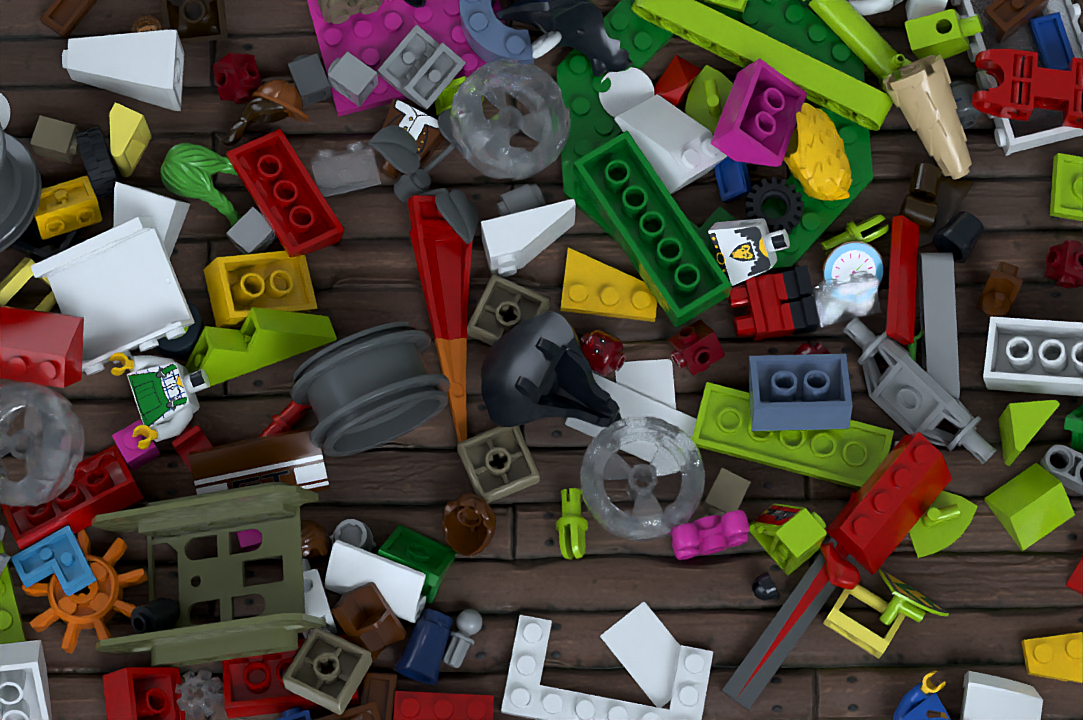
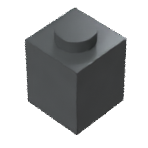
M317 53L313 55H300L292 63L288 64L291 78L300 93L303 107L333 97L331 86Z

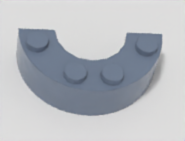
M496 0L459 1L463 34L475 54L489 65L503 71L512 73L534 72V58L532 56L533 51L528 30H516L505 26L498 20L492 9Z

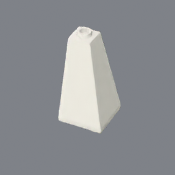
M177 30L68 39V50H63L62 65L63 68L67 69L72 80L173 111H181L185 53Z
M116 182L114 187V227L138 216H152L170 259L190 204L132 185Z

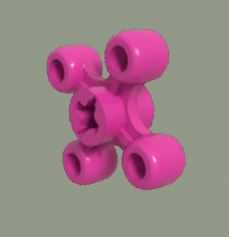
M735 510L722 515V517L720 515L707 516L692 523H685L672 528V547L678 560L689 559L697 556L699 552L700 555L714 554L728 547H735L746 543L750 530L747 516L743 510Z

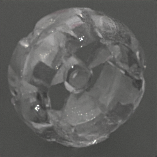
M500 59L480 66L462 82L458 92L454 95L450 108V129L455 142L464 150V158L478 171L492 178L512 177L513 181L536 176L557 159L564 150L569 138L571 114L569 107L564 105L562 91L558 84L544 70L534 64L522 65L516 59ZM505 92L518 99L528 109L530 114L522 116L518 109L507 106ZM483 94L499 109L490 120L485 119L481 103ZM521 130L533 140L538 141V144L532 151H526L523 147L514 148L510 146V139Z
M12 382L0 385L1 504L16 507L37 506L55 499L69 487L74 479L77 464L83 459L85 436L82 422L71 410L73 407L71 402L61 393L50 387L31 382ZM26 409L24 430L15 432L12 437L6 435L16 416ZM9 452L18 459L26 460L27 476L19 482L9 479V471L4 466L3 456Z
M638 415L617 420L594 437L584 454L580 472L583 501L594 520L613 535L636 542H649L671 535L672 528L690 521L701 502L705 487V472L700 451L684 430L677 425L674 426L662 418ZM647 441L655 443L654 446L658 450L653 456L650 465L638 464L631 468L617 454L620 451V447L631 442ZM680 470L682 483L679 495L674 503L666 506L665 511L662 512V508L654 496L657 476L672 474ZM604 479H627V495L631 500L635 501L632 515L626 509L624 512L621 511L610 501L604 488ZM636 480H639L641 483L647 481V487L641 488L636 486Z

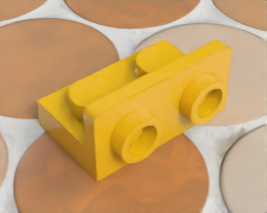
M87 175L41 190V198L34 218L43 240L102 221L97 197Z

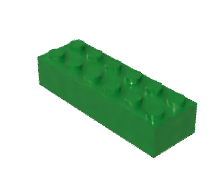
M628 131L623 132L573 162V176L675 328L680 327L729 297L732 284Z

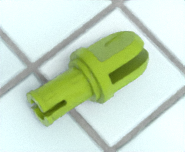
M879 214L858 224L851 221L846 224L845 232L825 242H821L823 250L827 251L850 240L868 243L889 231V224L882 225L861 235V232L875 226L886 218Z
M569 488L570 494H568L567 489L561 490L562 517L556 521L561 553L564 558L570 560L574 556L576 559H579L585 554V531L588 529V521L581 516V490L576 488Z

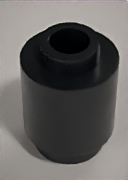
M164 597L134 608L131 613L132 628L137 634L171 629L180 618L179 607L174 600Z

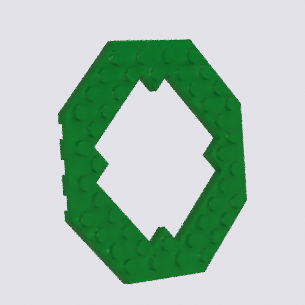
M621 0L603 19L606 34L609 38L620 41V49L627 50L629 58L633 62L623 71L628 70L630 67L642 70L675 35L636 15L631 9L635 0ZM696 0L865 83L863 62L823 20L807 7H804L798 0H748L744 13ZM574 49L557 66L556 70L563 196L567 200L574 199L576 207L617 242L573 176V162L622 134L623 131L614 120V117L605 111L599 98V92H607L611 87V81L608 77L601 82L609 71H606L599 77H595L590 59ZM815 104L813 107L823 110L834 123L840 138L843 139L845 154L849 159L851 179H853L848 190L850 196L846 199L833 201L815 199L805 194L800 181L793 174L787 179V185L790 186L793 183L796 186L795 191H800L804 207L796 229L793 228L792 233L788 235L790 247L775 251L777 262L771 269H777L778 271L791 270L873 180L869 129L818 104ZM769 198L762 206V211L767 217L777 219L786 213V206L778 198ZM721 206L700 228L688 219L717 264L718 261L708 231L714 223L737 221Z

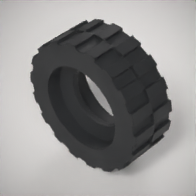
M100 125L76 132L75 136L97 199L114 194L116 182L120 183Z

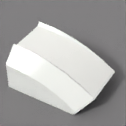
M968 671L964 675V693L960 720H1041L1043 699L1033 686L973 671Z

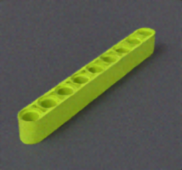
M635 0L631 7L632 11L642 19L742 68L747 67L760 58L807 93L806 99L867 129L878 131L893 105L891 97L886 93L696 0Z

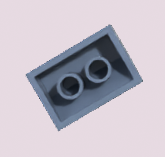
M846 354L749 356V406L752 431L849 429L853 405Z

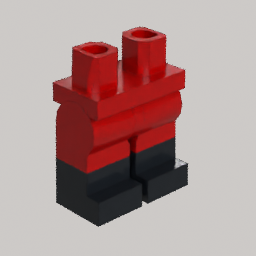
M808 266L795 267L792 271L778 274L762 275L756 278L751 277L745 280L743 285L731 288L730 295L727 297L730 308L746 306L748 314L734 317L733 323L736 337L753 336V341L763 340V338L816 332L820 325L815 297L812 296L813 288Z

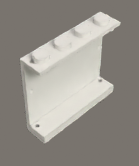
M138 216L31 266L35 278H48L62 314L84 317L82 372L85 371L87 376L104 370L103 364L109 362L110 357L114 353H123L129 359L131 351L138 348L141 352L152 349L159 345L158 339L167 336L168 340L179 337L186 333L185 327L195 323L152 216Z

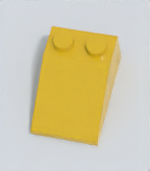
M286 251L217 257L203 269L215 324L218 328L242 327L252 307L297 313H307L318 309L305 255L290 258Z

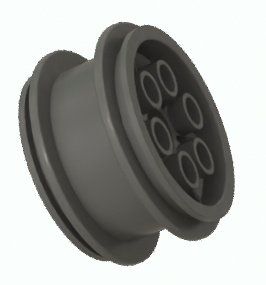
M411 322L383 324L337 341L306 360L293 374L295 385L291 389V398L297 404L312 406L319 422L310 434L312 445L323 448L327 456L340 457L352 455L395 440L438 415L448 404L449 399L446 393L450 388V381L445 375L430 374L422 355L431 344L429 335L424 331L417 330L416 326Z

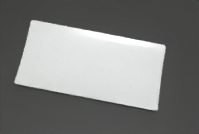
M593 373V377L600 388L608 392L611 398L618 404L620 408L619 413L622 417L621 424L617 427L605 428L576 418H567L565 424L672 473H677L691 443L697 419Z

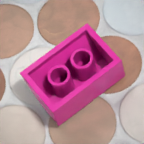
M757 59L737 73L710 144L734 161L774 167L780 166L797 123L796 113L801 112V107L807 93L763 60Z

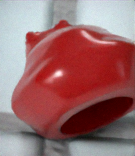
M833 542L821 544L820 549L825 559L830 583L848 590L856 588L861 581L857 568L851 562L838 556L833 547Z

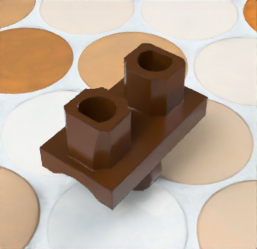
M1000 262L997 271L992 269L976 308L983 310L989 317L1006 318L1022 285L1023 279L1016 277L1019 268L1006 262Z

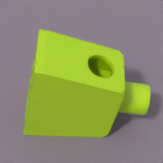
M948 9L904 22L911 50L918 59L931 55L936 57L940 54L944 60L970 49L968 36L984 31L978 14L962 19L955 9Z

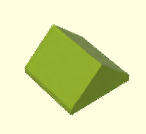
M1045 400L1009 403L998 419L1003 459L1007 466L1010 467L1060 405L1058 401Z
M1037 463L984 498L986 504L1022 552L1075 515L1062 482Z

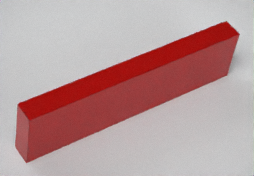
M899 215L892 219L886 334L899 343L908 345L914 344L919 226L905 216Z

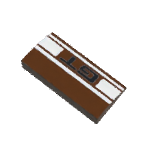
M317 425L190 451L188 457L197 495L270 482H286L313 492L330 489L322 448L313 446L310 441V434Z

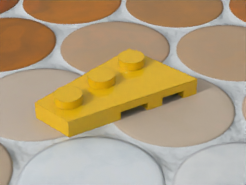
M568 247L560 311L655 322L657 300L644 281Z
M1083 632L1027 639L1021 642L1027 674L1066 682L1083 683Z

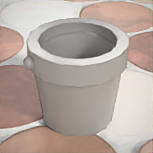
M355 519L342 521L334 530L333 535L329 537L332 540V547L336 540L343 541L368 552H372V549L376 547L370 528L365 523Z

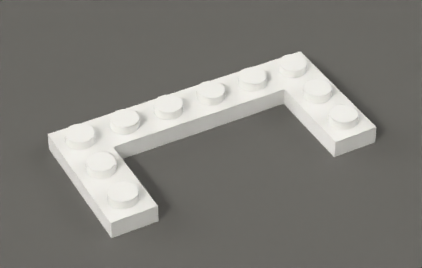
M524 615L519 616L501 713L535 720H702L713 651L681 645L671 703L668 710L540 685L552 621Z

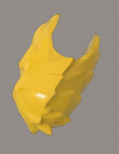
M803 103L801 112L796 113L797 127L793 131L783 160L788 165L793 176L800 181L808 197L824 201L849 198L848 190L853 179H851L849 159L845 154L843 139L840 138L834 123L823 110L815 109L812 105Z

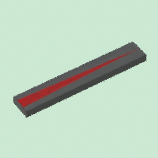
M831 537L829 542H833V547L838 556L853 564L855 559ZM822 551L721 691L747 711H749L837 587L830 583Z

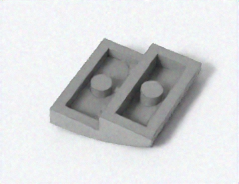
M416 24L376 72L401 94L427 110L466 62L444 43L440 45Z

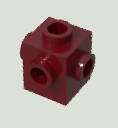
M230 52L211 66L220 100L234 101L236 104L247 103L253 98L252 93L262 85L254 55Z
M1065 240L1062 244L1050 247L1046 257L1045 277L1057 281L1056 284L1060 287H1082L1083 244L1075 240Z
M701 319L690 326L682 328L676 335L668 339L674 350L670 355L679 369L684 367L693 376L707 370L710 365L725 356L715 332Z

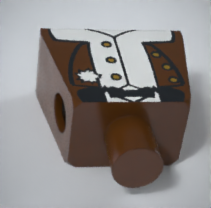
M395 98L392 100L382 129L387 126L396 125L404 128L414 137L418 145L416 153L421 157L419 169L445 139L439 130L437 119ZM386 159L379 169L381 173L392 179H396L400 172Z

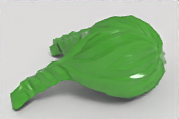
M191 143L177 144L168 151L160 171L162 182L168 191L178 196L208 202L212 207L217 208L221 214L225 215L230 221L231 227H233L242 217L234 210L232 203L227 200L226 196L213 187L210 175L218 172L238 175L228 158L221 157L207 147Z

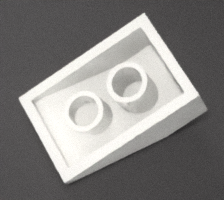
M658 94L614 118L623 132L628 131L670 194L707 174L727 157L726 154L710 144L713 138L710 130Z
M570 199L482 221V243L491 276L498 274L500 277H507L515 274L517 269L523 268L575 224V200Z
M41 640L0 644V720H52L47 667Z

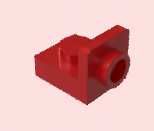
M199 425L193 428L191 426L185 427L182 433L175 436L176 439L172 442L175 451L191 473L189 452L213 447Z

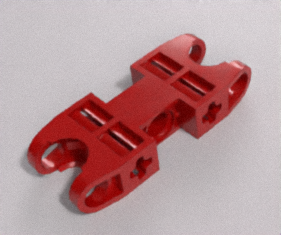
M990 49L981 51L976 55L975 66L985 70L986 74L992 75L997 80L999 86L989 88V91L973 93L972 106L975 109L996 117L1022 121L1029 120L1034 108L1063 111L1062 126L1083 129V58L1073 57L1066 71L1037 67L1038 52L1016 49Z

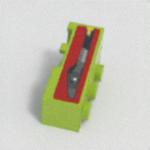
M774 503L749 524L751 535L787 576L818 551L827 535V532L824 530L826 524L817 513L812 512L810 514L804 507Z

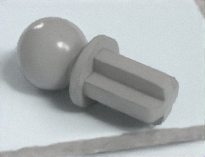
M473 609L463 610L458 615L456 624L459 631L458 633L453 631L450 633L452 639L443 656V662L453 668L461 666L469 646H473L475 643L470 639V636L479 632L482 627V617Z

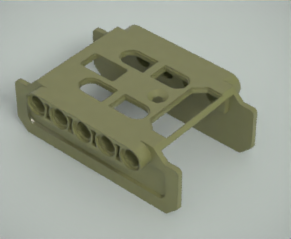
M270 482L151 502L142 508L96 515L91 520L93 527L114 533L138 531L140 534L147 535L149 602L156 599L154 545L168 543L177 551L180 618L175 626L168 630L99 640L95 643V650L121 656L151 653V667H182L297 650V633L325 626V619L305 614L300 506L304 503L319 501L318 493L296 485H290L286 482ZM253 529L259 530L262 535V543L257 550L232 554L231 533ZM217 535L218 557L191 560L188 557L187 547L192 540ZM283 556V581L246 587L245 562ZM195 576H199L201 579L200 585L197 587L192 585V579ZM260 594L264 598L265 609L260 615L235 620L234 598ZM220 600L221 622L194 625L191 622L190 611L195 604Z

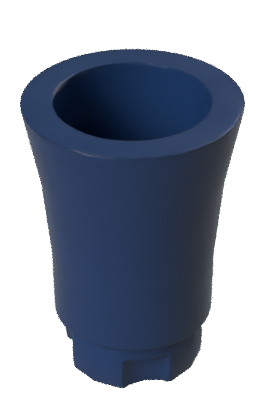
M423 609L420 620H417L405 650L394 667L395 671L409 679L424 684L437 685L440 666L451 633L449 630L453 619L439 611Z

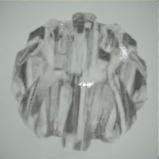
M199 669L197 676L191 670L183 675L185 678L183 685L176 684L175 693L181 694L176 703L181 711L188 709V717L199 719L202 711L206 717H209L216 712L214 704L216 702L223 703L224 694L217 693L223 687V684L218 676L211 679L212 673L209 670ZM198 689H201V692L204 694L201 699L196 694Z

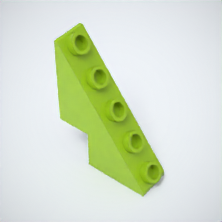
M252 307L241 330L205 326L185 367L189 374L203 369L208 376L211 387L336 341L337 337L328 316Z

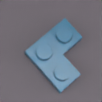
M69 525L10 557L26 588L53 573L56 574L67 596L97 581Z

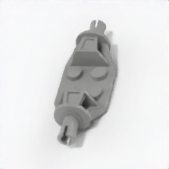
M855 317L845 327L843 332L863 349L862 355L857 362L863 366L869 397L908 434L920 432L931 444L946 446L950 451L957 445H963L982 465L997 451L976 432V426L982 418L979 416L974 418L958 399H954L909 356L910 353L886 334V331L881 336H876L858 317ZM877 352L889 365L882 376L873 357ZM945 419L959 431L953 435L936 427Z

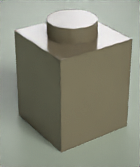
M40 115L30 145L36 155L71 164L74 155H78L80 152L75 133L79 131L74 124Z
M721 468L705 500L703 509L708 511V516L720 515V517L728 512L738 510L751 482Z

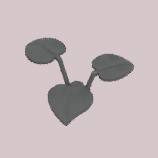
M452 109L443 111L439 115L437 123L441 134L451 144L423 170L419 169L421 157L416 153L418 149L417 142L407 130L400 126L392 125L378 131L371 138L368 146L380 152L393 167L404 173L400 180L394 184V192L399 200L408 204V199L412 195H436V206L444 219L467 245L472 242L478 225V213L472 201L457 189H453L450 192L446 188L427 190L431 184L428 172L455 147L465 157H471L478 152L480 136L475 126L458 111Z

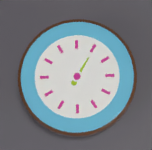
M850 240L835 246L828 253L822 265V281L825 288L834 298L842 302L856 303L868 299L879 289L884 278V262L881 255L873 246L859 240Z

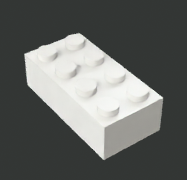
M990 317L983 374L987 389L1083 396V323Z

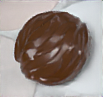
M464 493L459 495L457 499L450 500L444 506L442 527L445 541L458 554L467 557L481 553L490 544L495 534L496 517L485 498L474 493Z
M302 520V556L306 559L330 557L332 540L325 529L316 521Z

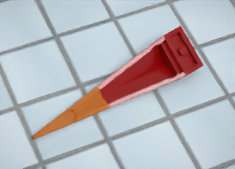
M412 195L408 199L412 229L409 231L442 374L448 377L450 381L447 396L458 442H462L467 439V323L473 240L467 245L449 225L436 206V196Z

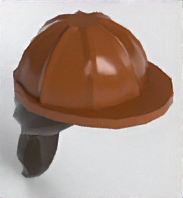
M282 79L271 80L262 84L252 93L253 98L246 105L242 115L230 126L227 140L223 143L226 146L238 143L248 126L252 123H274L286 117L308 123L310 118L302 112V99L297 88Z

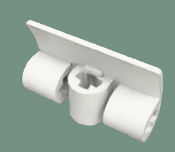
M336 540L333 544L325 578L326 589L343 595L358 587L374 582L394 614L414 624L419 620L426 603V596L421 594L426 578L424 573L340 540Z

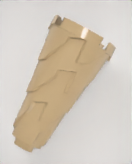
M940 54L936 57L935 55L927 56L900 68L901 77L897 80L893 73L886 77L883 84L896 108L899 107L913 132H917L929 156L934 157L944 175L951 176L952 179H958L967 175L970 172L969 167L972 165L965 143L967 138L956 111L957 105L950 87L952 82Z

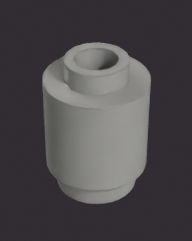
M536 183L531 186L525 184L500 195L501 202L497 203L501 217L546 206L544 197Z

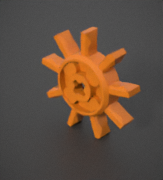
M83 529L77 533V540L97 581L70 596H67L63 591L55 573L52 574L49 583L37 582L28 588L24 584L22 585V590L27 595L34 597L47 596L51 605L49 609L29 622L37 633L45 630L59 619L67 624L61 648L66 653H73L81 629L95 628L99 640L110 639L113 636L108 630L106 623L116 613H121L131 619V613L136 606L122 601L123 588L141 584L148 580V576L143 568L134 569L123 574H118L115 571L114 565L128 547L124 540L119 537L111 544L101 558L91 555V540L87 532ZM84 589L90 591L87 595L81 593Z

